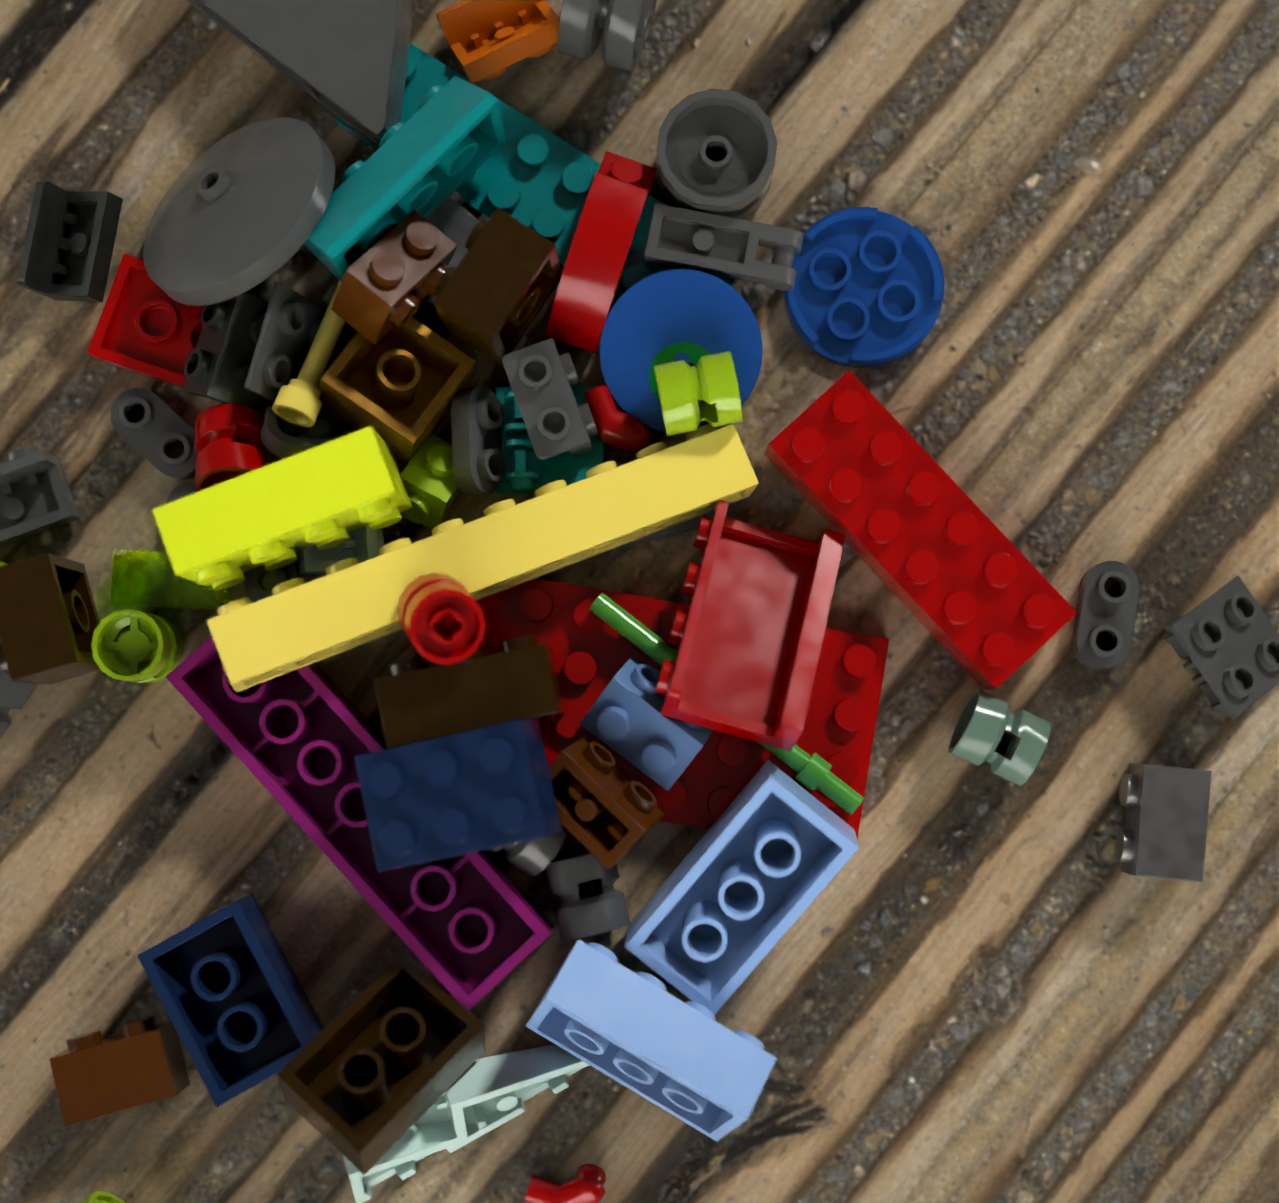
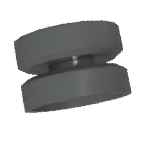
M563 0L558 31L559 54L588 60L595 53L603 34L602 57L605 65L634 72L639 62L645 39H647L651 28L657 0Z
M708 89L688 95L670 109L659 129L656 153V178L662 198L668 206L745 220L759 209L770 189L777 149V140L771 120L759 105L736 91ZM713 158L720 159L721 161L714 162Z

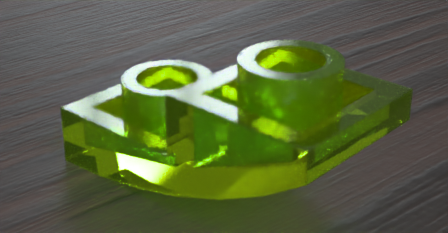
M113 548L111 603L217 610L227 603L228 588L213 590L211 585L206 587L175 575L167 551Z

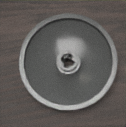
M289 117L269 118L254 122L230 133L213 144L179 175L165 193L152 216L143 247L144 266L151 280L175 301L193 306L210 305L229 300L266 280L300 249L316 228L325 212L335 182V161L330 148L310 125Z

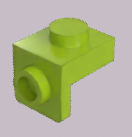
M431 433L400 475L413 507L401 513L408 520L433 529L437 525L444 523L448 507L460 492V488L453 475L452 445Z

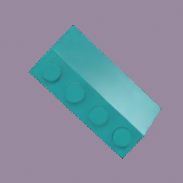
M454 76L444 86H434L420 101L419 110L405 124L397 123L383 135L379 143L380 148L365 162L362 160L357 161L345 171L340 179V186L331 194L323 216L304 243L341 282L346 270L411 212L415 210L426 219L506 141L499 103L490 92L457 76Z

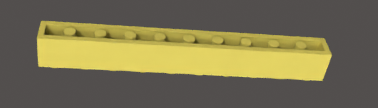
M710 424L701 426L696 431H691L685 436L687 441L668 448L665 442L650 445L636 453L637 460L617 466L616 461H608L591 468L585 473L587 478L570 485H567L565 480L548 483L534 492L535 498L517 505L514 499L497 502L483 510L484 517L464 524L462 518L452 519L434 527L431 530L433 536L415 543H411L410 538L398 539L382 546L378 550L380 556L361 563L358 562L357 558L344 559L325 569L327 575L307 583H305L304 578H294L271 589L273 596L251 603L249 598H241L222 605L217 609L219 616L206 621L231 686L236 692L402 630L397 612L399 599L407 585L419 576L430 573L449 575L458 580L475 601L711 512L715 510L718 500L732 504L749 497L759 482L734 424L720 429L712 427Z

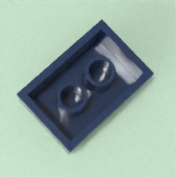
M538 718L517 720L355 756L378 872L543 838L562 830Z
M253 894L234 901L137 955L216 1107L278 1074L324 1029Z

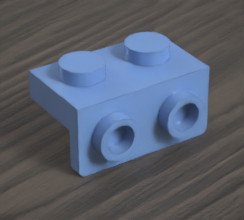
M629 658L609 682L580 725L665 790L669 791L714 730L660 715L665 695L655 692L659 672L649 665L641 664L634 658Z

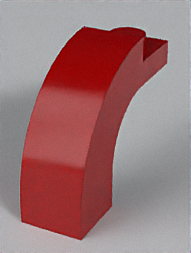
M608 151L605 152L598 173L596 172L568 252L545 333L546 337L593 353L597 352L602 331L612 308L627 256L657 168Z

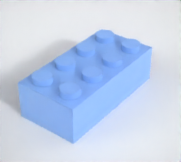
M767 760L627 926L624 947L690 1000L703 1005L715 1015L859 849L854 829L772 762Z
M578 939L555 973L528 1020L526 1027L715 1141L720 1140L748 1120L777 1060L776 1057L764 1051V1044L749 1033L743 1031L733 1032L715 1021V1015L703 1005L692 1001L684 1003L667 993L666 986L658 978L645 972L634 973L617 963L616 955L608 948L593 942L586 944Z

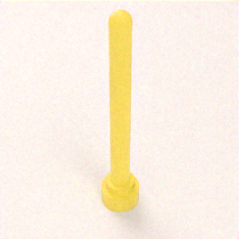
M340 280L297 379H290L288 385L280 387L272 406L275 414L298 426H314L322 407V402L319 400L321 391L318 389V385L346 322L331 310L341 285Z

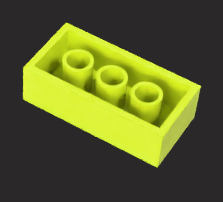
M369 426L152 509L175 575L206 587L211 585L213 590H222L245 580L244 572L264 565L265 570H274L289 565L298 559L296 552L316 545L318 550L339 546L350 539L348 532L369 525L370 530H378L391 526L402 520L400 512L413 507L390 446Z

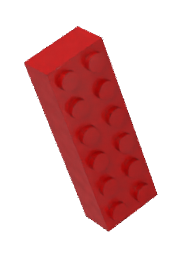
M850 370L768 444L764 455L835 531L846 534L845 542L983 690L997 689L1077 614L1069 603Z

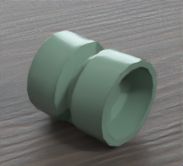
M977 689L966 704L956 724L948 747V753L975 766L988 762L990 763L992 774L1022 786L1033 773L1044 752L1050 735L1051 723L1023 709L1010 713L1008 702L981 689ZM1007 730L1010 733L1003 748H1001L998 744L1004 731Z

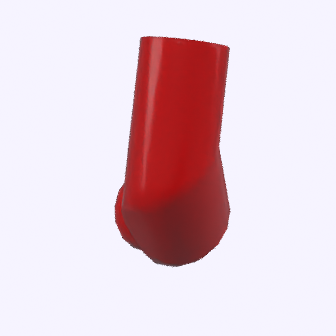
M607 385L595 387L583 394L598 431L597 435L603 443L631 454L638 453L648 446L650 432L646 424L618 411Z
M586 1163L579 1167L576 1179L565 1184L532 1174L524 1203H599L605 1194L603 1185L606 1182V1173L601 1167Z

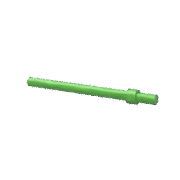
M603 592L589 608L591 612L661 667L664 659L674 662L676 650ZM759 743L797 773L794 777L811 792L818 789L849 815H852L864 800L863 796L830 771L832 765L816 752L810 756L796 744L791 751H786Z

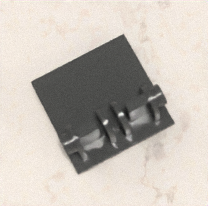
M275 281L244 388L268 399L267 406L272 408L280 387L288 385L290 379H297L327 309L281 282Z
M1239 576L1233 578L1185 616L1180 615L1163 626L1168 634L1164 638L1165 641L1172 645L1180 659L1188 656L1191 658L1183 664L1184 669L1187 671L1197 667L1199 673L1192 678L1193 682L1199 684L1206 681L1199 687L1212 704L1210 706L1214 712L1220 710L1224 718L1229 716L1232 720L1237 718L1279 683V634Z

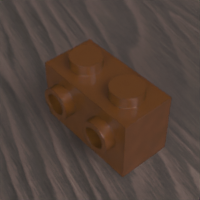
M414 210L346 270L331 310L375 345L396 325L399 328L404 326L415 314L421 301L429 294L432 297L435 296L434 288L443 272L448 268L458 245Z
M583 737L559 753L548 766L560 823L610 870L638 844L664 816V813L656 806L657 801L649 789L637 781H630L615 766V758L604 746L597 742H590L586 737Z
M148 1016L120 1025L122 1034L102 1039L100 1030L67 1039L68 1049L49 1059L65 1126L173 1097L188 1087L190 1082L178 1033L173 1023L168 1021L156 1025L154 1016Z

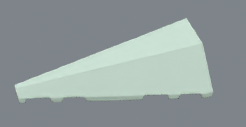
M556 1044L476 1059L365 1175L343 1155L355 1202L363 1203L371 1199V1188L396 1173L402 1180L416 1173L415 1163L428 1155L447 1149L451 1154L525 1112L523 1102L550 1087L557 1094L568 1088V1077L590 1065Z

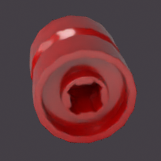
M232 403L215 405L198 414L195 420V449L197 454L195 459L196 492L268 465L267 456L265 455L267 448L263 445L260 438V430L265 417L259 411L246 405Z
M439 573L422 575L409 583L400 596L397 611L400 624L421 656L433 663L449 665L465 660L477 650L484 638L486 626L483 610L458 580L449 575Z

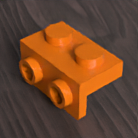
M462 0L438 12L436 16L455 61L471 84L478 81L493 80L501 76L508 66L527 57L535 58L548 53L554 47V44L558 42L560 18L545 0Z

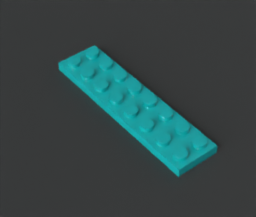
M412 43L409 44L401 115V123L403 124L419 110L420 101L434 86H444L454 76L469 82L467 78ZM496 98L499 103L506 141L456 191L465 200L463 206L478 216L485 214L491 218L495 210L499 208L554 243L560 267L564 269L587 195L601 164ZM336 116L335 120L339 127H341L348 133L352 134L359 140L363 141L373 149H379L368 139H366L364 136L358 133L355 129H353L351 126L345 123L342 119ZM651 195L647 198L635 232L614 303L641 278L662 270L676 269L675 267L644 262L655 203L665 205ZM714 275L732 287L738 281V279Z

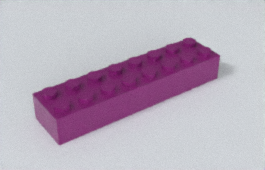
M211 635L166 676L169 682L450 994L468 1011L552 934L555 926L486 850L378 872L355 756L391 748H387L386 740L316 663L236 692L230 684Z

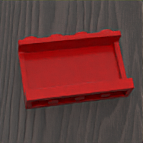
M718 500L712 517L702 515L693 546L703 550L699 564L690 562L684 578L681 594L690 596L687 612L676 611L668 642L678 645L674 662L664 659L656 684L655 692L665 695L660 715L791 751L803 732L846 534L825 528L818 543L726 517L729 502Z

